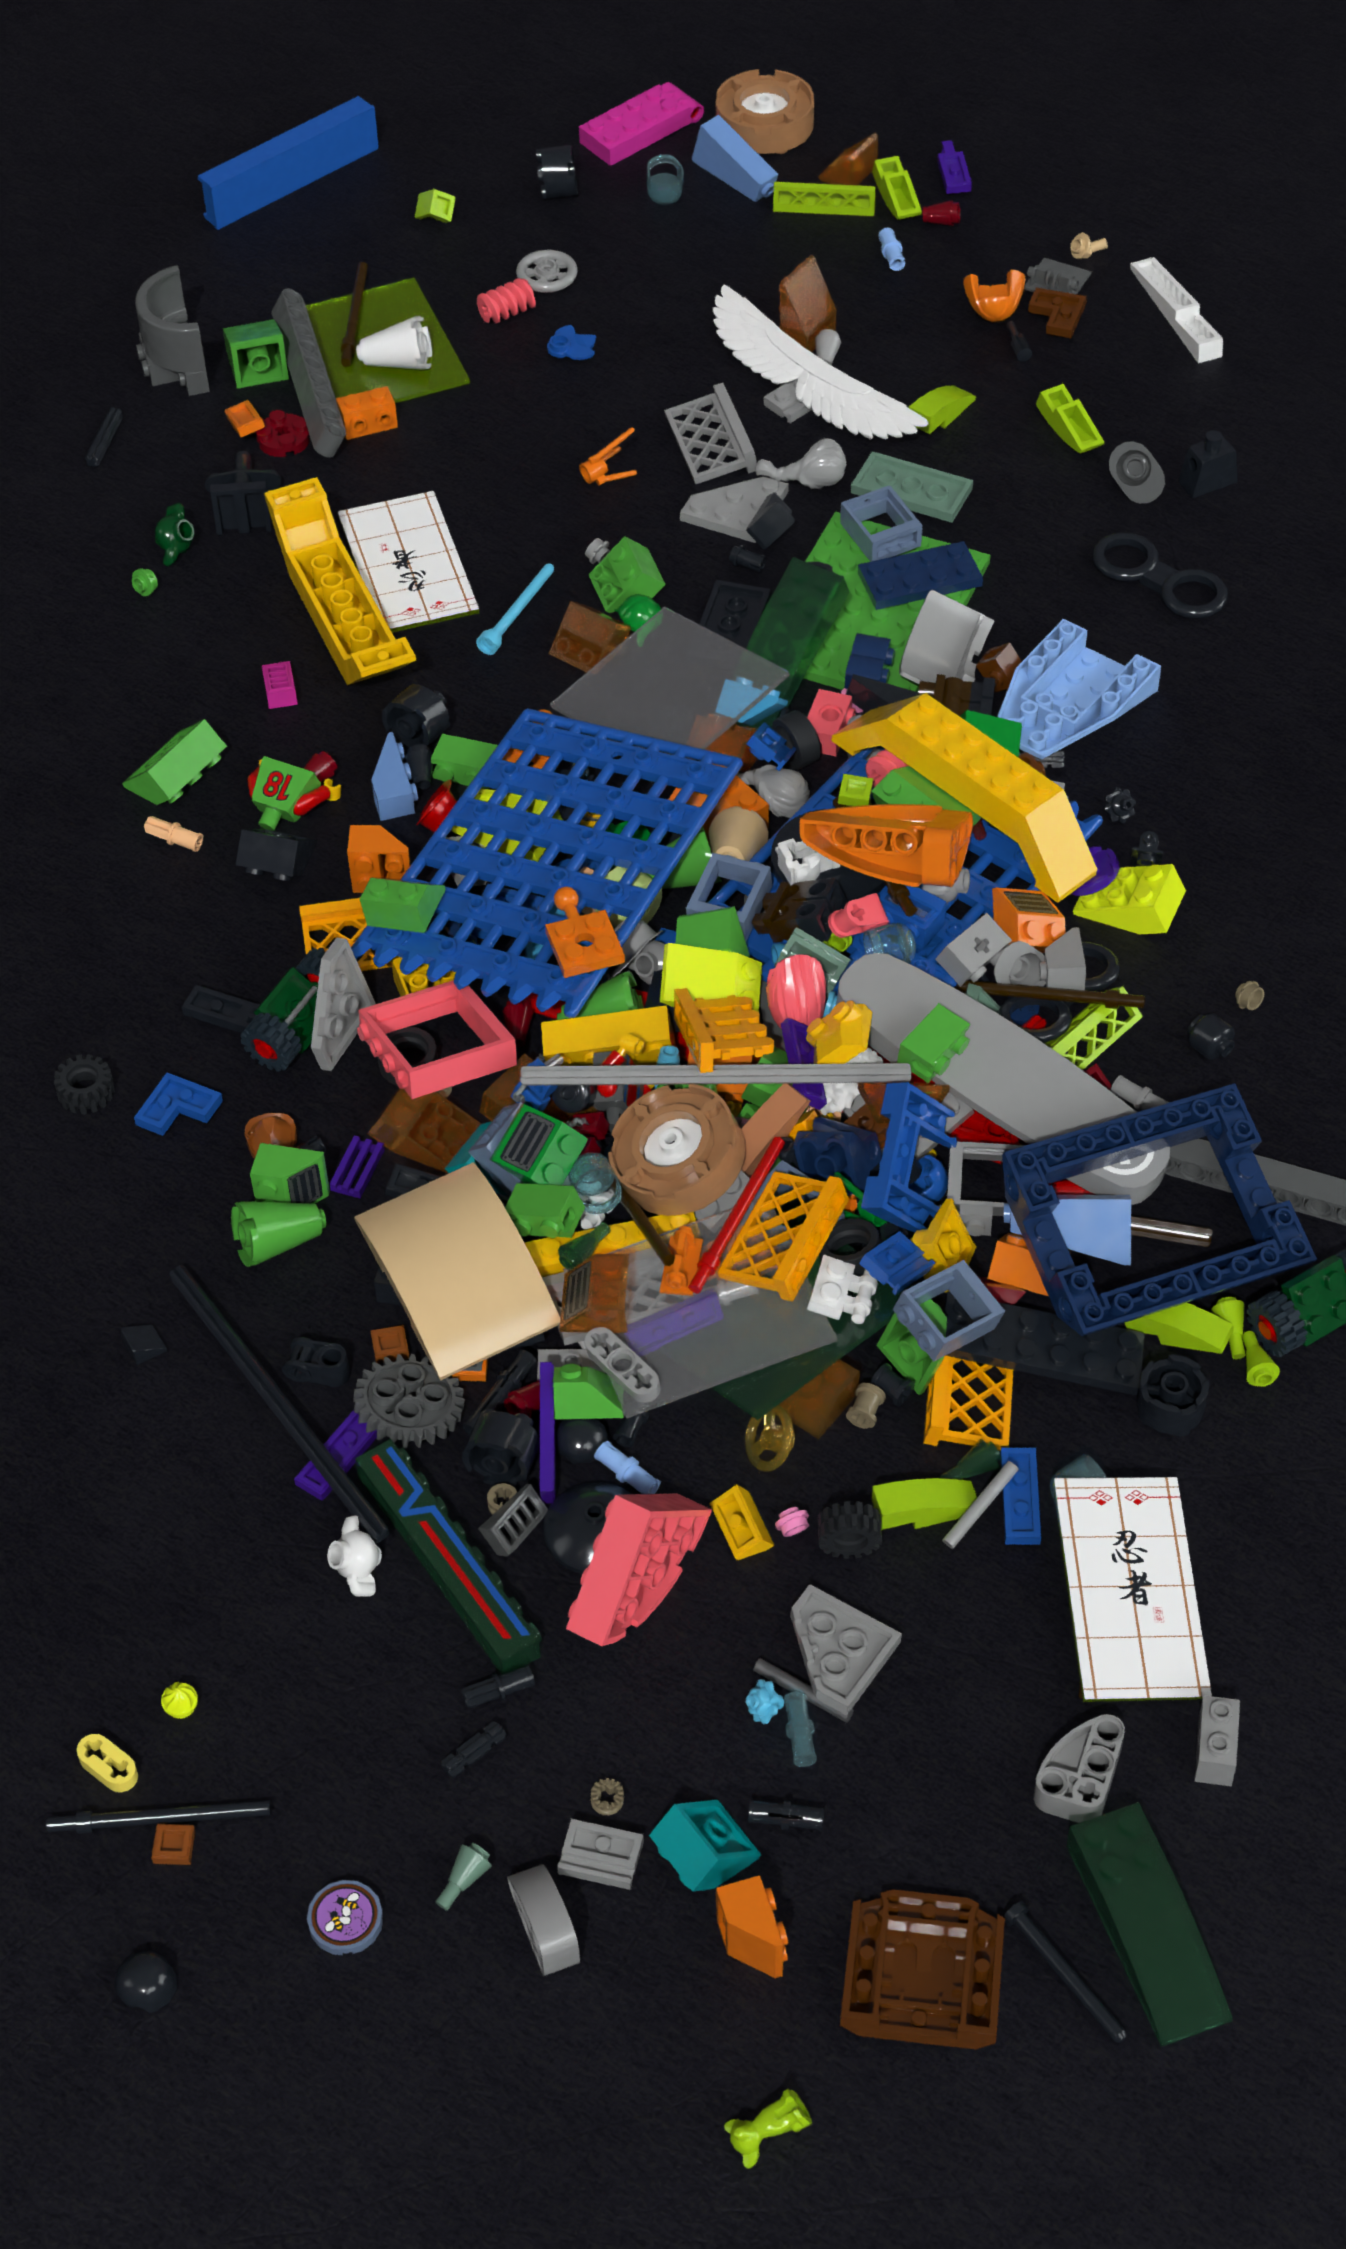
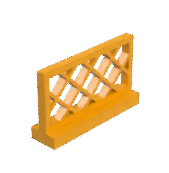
M360 898L299 906L306 954L312 950L311 946L317 950L323 948L326 952L328 950L326 947L336 937L347 939L350 947H352L367 926ZM346 926H354L359 929L351 940L339 933ZM324 930L329 934L321 943H318L310 938L309 931ZM369 949L357 963L361 971L392 967V962L389 961L384 966L378 968L373 962L376 950Z
M774 1171L717 1272L719 1278L776 1291L781 1299L793 1302L849 1201L842 1179L829 1176L827 1181L824 1182ZM779 1184L793 1187V1190L778 1197L774 1195ZM812 1191L820 1192L816 1199L804 1203L801 1197ZM798 1198L800 1206L784 1213L782 1212L780 1205ZM777 1208L779 1215L761 1223L760 1218L763 1213ZM806 1214L807 1217L803 1224L790 1229L787 1221ZM784 1223L787 1231L768 1238L767 1230ZM760 1233L763 1234L764 1241L751 1247H746L749 1238ZM790 1239L792 1240L789 1249L778 1254L775 1253L774 1246ZM770 1249L772 1257L754 1264L751 1256ZM748 1258L751 1266L740 1271L731 1270L734 1264ZM775 1265L778 1266L772 1279L759 1275V1272Z
M944 1356L943 1361L928 1385L923 1444L937 1446L939 1440L998 1451H1001V1448H1008L1013 1370L997 1367L1004 1375V1379L995 1384L985 1373L994 1366L984 1364L980 1367L973 1361ZM961 1360L973 1371L964 1378L953 1368V1365ZM976 1377L988 1388L980 1395H977L967 1384ZM959 1388L971 1399L961 1407L951 1397V1393ZM992 1394L1003 1404L1002 1408L996 1412H993L983 1401ZM975 1405L986 1416L985 1419L977 1424L966 1413L967 1410ZM959 1417L969 1429L965 1432L949 1430V1422ZM992 1422L1001 1432V1438L988 1437L981 1429Z

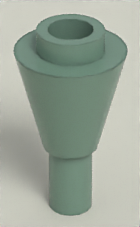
M471 1843L469 1847L462 1844L449 1876V1883L436 1900V1904L448 1911L460 1892L466 1890L492 1867L487 1861L490 1854L475 1843Z

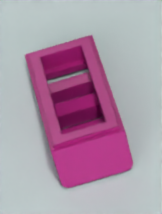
M290 661L262 665L269 709L298 705Z

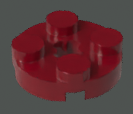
M282 410L272 411L269 417L263 420L265 427L256 431L260 449L270 456L286 457L285 452L294 451V454L300 453L310 442L305 419L294 414L285 413Z

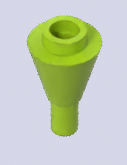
M1235 1297L1221 1298L1212 1307L1211 1311L1216 1316L1233 1324L1234 1331L1229 1339L1232 1358L1242 1359L1246 1356L1242 1341L1244 1302L1237 1300Z
M1253 1331L1243 1333L1242 1339L1247 1350L1246 1374L1248 1383L1261 1387L1272 1384L1280 1374L1279 1367L1265 1350L1259 1346Z

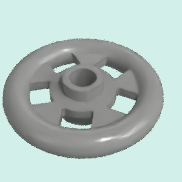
M557 250L532 252L519 262L516 269L517 278L526 279L533 291L542 293L556 292L568 287L575 280L578 272L576 262L566 253ZM532 264L536 265L534 269L528 268ZM560 268H567V272L560 273ZM535 276L538 280H533L531 277Z

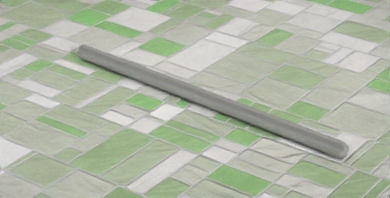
M908 1063L713 1065V1072L700 1073L697 1065L521 1067L520 1077L521 1084L524 1086L910 1082L911 1066Z

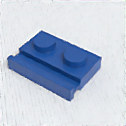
M765 722L746 743L750 747V752L760 760L765 759L767 762H770L772 759L778 764L776 767L778 771L781 770L796 751L794 746L792 749L788 748L785 745L787 740Z
M899 1231L867 1252L859 1264L883 1285L888 1283L893 1288L892 1293L897 1295L930 1272L936 1262L933 1260L928 1262L923 1257L924 1252Z

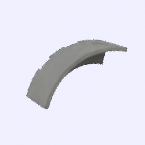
M930 590L906 643L900 662L899 674L918 684L920 681L936 683L937 674L946 675L945 679L956 677L963 681L974 682L976 664L972 662L974 654L980 655L994 620L949 597Z

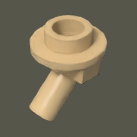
M1079 233L1071 242V253L1076 259H1088L1093 252L1108 248L1105 238L1090 242L1089 236L1085 233Z

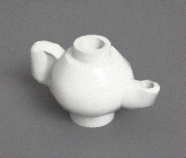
M350 1516L344 1520L340 1539L330 1544L327 1559L331 1568L337 1569L340 1575L347 1578L350 1591L354 1596L370 1597L376 1592V1584L371 1572L379 1565L382 1554L380 1548L369 1534L359 1531L358 1516Z

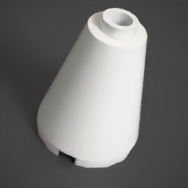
M414 316L362 338L360 345L356 347L359 361H363L366 366L418 370L429 369L432 363L427 364V357H432V346L427 326L422 327L420 321H424L423 317Z

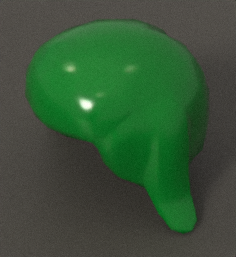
M631 595L622 602L618 609H614L615 612L619 613L621 620L638 635V646L640 649L644 648L646 640L655 634L664 623V613L656 601L646 595Z

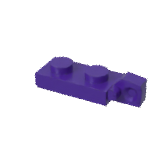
M952 140L942 141L941 154H938V166L946 194L970 192L972 182L963 151L955 152Z

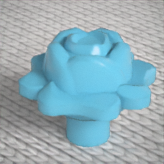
M760 1679L756 1686L750 1689L746 1697V1704L750 1714H753L755 1722L768 1724L772 1716L777 1714L778 1709L783 1707L784 1699L774 1691L773 1682H765V1680Z

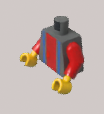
M624 1034L619 1041L620 1048L617 1051L614 1049L609 1052L594 1053L593 1066L636 1065L627 1055V1052L635 1056L638 1055L644 1047V1042L632 1034ZM597 1085L598 1092L594 1105L600 1112H604V1116L610 1124L608 1131L612 1132L624 1111L637 1099L650 1092L654 1085Z

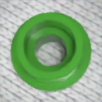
M140 568L133 572L132 586L140 595L149 596L157 588V578L150 569Z

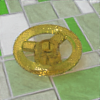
M768 1403L758 1408L752 1415L746 1429L745 1449L749 1461L756 1469L763 1472L773 1471L780 1467L787 1459L795 1443V1434L791 1418L785 1408L776 1403ZM775 1415L779 1417L782 1425L775 1424ZM764 1418V1429L760 1439L755 1443L757 1428ZM765 1449L777 1453L770 1461H763L759 1457Z

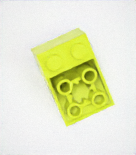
M1173 864L1119 868L1116 878L1107 887L1097 893L1080 896L1072 912L1074 915L1139 935L1167 933L1186 890Z

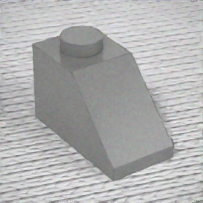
M1079 927L1071 928L1045 948L1044 962H1039L1040 980H1045L1046 987L1085 990L1086 964Z

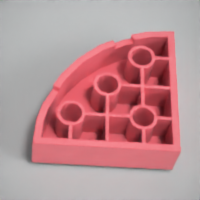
M677 1493L615 1495L606 1508L605 1517L607 1519L602 1532L598 1534L594 1541V1554L590 1565L581 1576L580 1582L582 1587L577 1599L569 1609L568 1617L570 1619L566 1629L600 1646H605L626 1636L625 1629L630 1625L638 1627L642 1624L676 1583L683 1571L678 1565L687 1550L693 1552L696 1548L712 1509Z

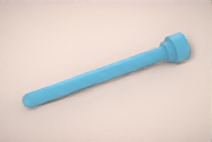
M552 564L544 565L495 627L484 630L477 638L476 644L483 653L493 655L499 649L504 632L554 572Z

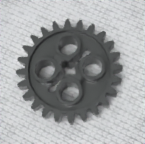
M397 1354L396 1362H392L388 1357H384L383 1366L373 1362L371 1371L363 1370L362 1379H357L356 1389H354V1413L359 1414V1423H367V1433L377 1430V1440L388 1436L390 1437L389 1445H393L397 1440H402L403 1448H407L409 1441H414L416 1446L421 1448L422 1440L426 1439L433 1445L435 1443V1435L446 1439L447 1430L455 1431L456 1422H461L464 1409V1389L458 1387L459 1378H451L450 1376L440 1381L433 1366L428 1364L427 1356L421 1362H418L414 1354H411L409 1361H404L403 1357Z

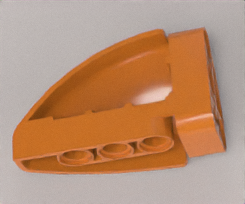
M879 804L849 806L806 813L800 818V837L803 843L821 855L842 866L871 877L911 887H919L922 883L925 885L952 887L961 872L972 833L973 816L971 812L943 810L939 805Z

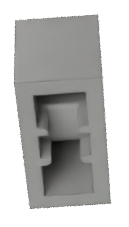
M986 913L949 943L935 960L961 987L969 979L974 983L987 972L985 966L988 963L995 966L999 954L1012 939Z
M1203 1695L1198 1719L1194 1782L1232 1786L1237 1763L1240 1700Z

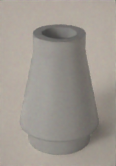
M824 329L815 338L816 355L832 366L841 345V340L836 331Z

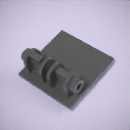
M1043 258L1039 265L1029 267L1027 276L1030 278L1025 284L1024 290L1034 292L1037 287L1078 294L1091 275V271Z

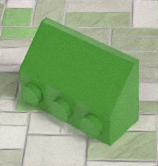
M203 719L176 733L126 779L122 785L156 805L165 801L171 804L182 796L184 792L181 789L186 784L190 786L202 777L203 774L200 771L205 766L210 768L221 759L219 753L227 746L208 722Z
M910 766L891 770L871 791L876 805H939L943 810L971 812L973 826L982 818Z

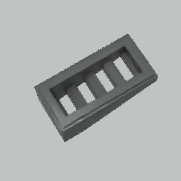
M526 1484L478 1529L497 1555L509 1556L543 1519L548 1509L531 1484ZM527 1497L536 1508L533 1513L524 1502ZM518 1508H520L526 1516L527 1519L525 1521H523L517 1513L516 1510ZM510 1517H512V1519L517 1524L518 1527L516 1529H514L511 1523L509 1522L508 1519ZM502 1526H504L506 1531L509 1533L507 1537H505L503 1532L500 1530Z

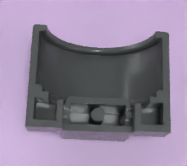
M178 265L172 266L149 277L137 292L135 305L140 333H138L140 344L136 345L138 358L143 360L141 365L144 376L150 377L152 386L179 381L181 387L186 386L189 396L210 392L199 326L197 322H187L188 316L184 304L180 271Z

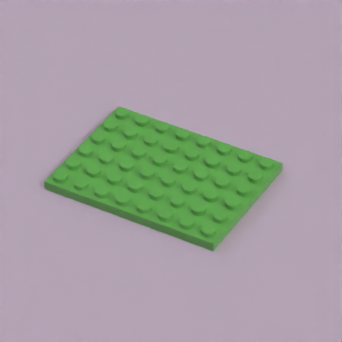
M835 512L805 562H822L831 565L833 572L841 576L840 613L832 620V625L826 628L807 626L800 623L794 624L788 619L784 596L750 653V663L842 690L845 688V673L856 634L871 635L891 639L890 648L895 649L892 666L887 665L886 668L889 669L887 684L918 692L919 684L899 674V667L909 635L925 599L875 610L858 575V564L870 561L840 524L841 513ZM861 521L871 535L892 528L872 521ZM922 536L920 547L896 556L951 543ZM969 549L983 576L990 564V554ZM976 588L949 593L944 596L967 606Z

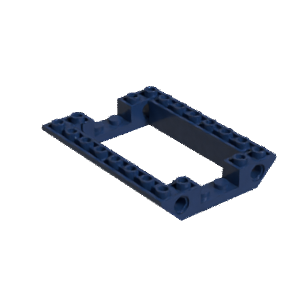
M1235 1083L1012 1149L1002 1154L1006 1200L1058 1318L1079 1335H1088L1317 1260L1290 1200L1277 1204L1253 1153L1262 1140ZM1207 1136L1256 1245L1107 1291L1098 1296L1093 1286L1095 1281L1087 1263L1075 1267L1052 1212L1060 1202L1053 1186H1049V1184Z

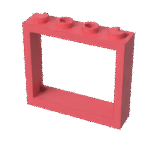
M454 980L358 1010L360 1025L357 1027V1033L361 1041L367 1042L373 1056L379 1057L387 1073L391 1072L395 1077L398 1087L404 1089L411 1099L517 1065L515 1038L469 985L459 990L454 985ZM458 1012L485 1045L412 1068L386 1034Z

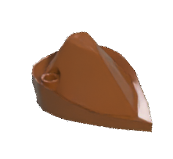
M266 1113L248 1121L245 1126V1138L250 1154L255 1159L260 1143L296 1148L297 1131L294 1120L288 1114Z

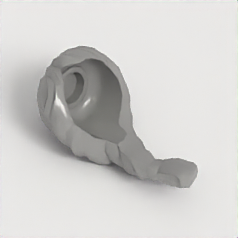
M822 439L812 445L803 458L795 463L777 469L770 461L762 459L757 462L755 472L757 476L765 475L777 481L783 480L785 482L788 480H798L810 489H822L824 486L834 485L842 479L846 467V457L842 448L835 440Z
M765 765L745 773H737V776L747 785H755L759 796L769 804V811H772L777 817L791 818L809 799L808 783L801 773L795 770L781 768L778 771L774 765Z

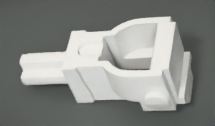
M794 838L780 842L778 847H775V851L778 854V866L790 885L796 882L815 880L821 872L840 867V864L821 855L803 843V841L795 842ZM797 858H802V864H799L797 860H793Z

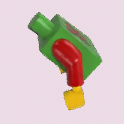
M266 756L259 760V767L247 779L250 798L258 810L263 812L258 824L264 829L275 831L280 818L296 822L301 815L306 814L323 801H336L341 797V784L332 787L333 781L325 779L324 785L321 786V782L314 772Z

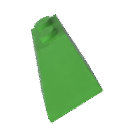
M275 319L223 328L226 351L237 389L289 379L283 335Z

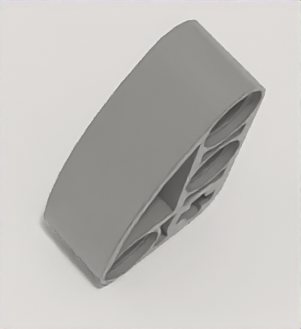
M1104 1714L1084 1722L1062 1737L1049 1751L1036 1776L1035 1805L1045 1813L1081 1824H1092L1098 1821L1103 1813L1121 1754L1125 1733L1123 1722L1114 1715ZM1109 1735L1114 1740H1104L1100 1736ZM1099 1766L1105 1771L1095 1772L1090 1767ZM1054 1787L1058 1789L1059 1792L1049 1793L1045 1791L1044 1788ZM1083 1799L1090 1800L1091 1802H1085Z
M544 1864L508 1876L511 1894L543 1976L580 1963L579 1945L574 1927L559 1891Z

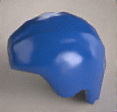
M925 1155L918 1159L922 1166L920 1177L914 1183L908 1185V1188L932 1203L940 1201L948 1189V1175L942 1162L932 1155Z

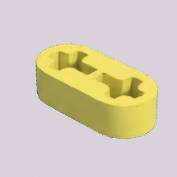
M100 1734L87 1735L81 1739L77 1746V1754L80 1764L85 1770L115 1792H125L134 1787L138 1780V1773L135 1762L130 1756ZM90 1749L94 1751L100 1749L104 1759L101 1760L94 1754L89 1757L88 1751ZM114 1766L121 1772L126 1769L127 1776L118 1775L115 1777L111 1767Z

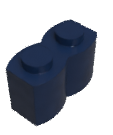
M856 634L845 673L846 689L853 674L888 683L889 669L886 668L887 665L892 666L895 649L890 648L891 639Z

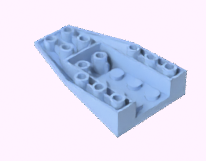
M1062 619L1016 667L998 717L1022 723L1019 749L1042 760L1114 721L1157 692L1161 665L1136 654L1124 666L1087 648V630Z

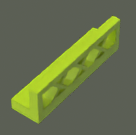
M774 182V212L874 216L876 202L875 186Z
M1123 986L1111 989L1120 990V994H1128ZM1089 1004L1072 1019V1023L1065 1034L1056 1040L1044 1044L1073 1064H1075V1061L1078 1062L1076 1066L1083 1070L1143 1016L1138 1008L1125 1007L1130 1017L1124 1022L1116 1020L1117 1009L1105 1008V1005ZM1100 1022L1108 1024L1107 1037L1105 1039L1096 1038L1097 1025ZM1079 1040L1088 1042L1087 1055L1085 1057L1076 1056L1077 1042Z

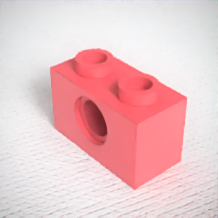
M819 689L807 718L816 731L822 754L836 756L840 747L832 742L831 738L833 734L847 726L850 718L856 716V709L852 708L851 695Z

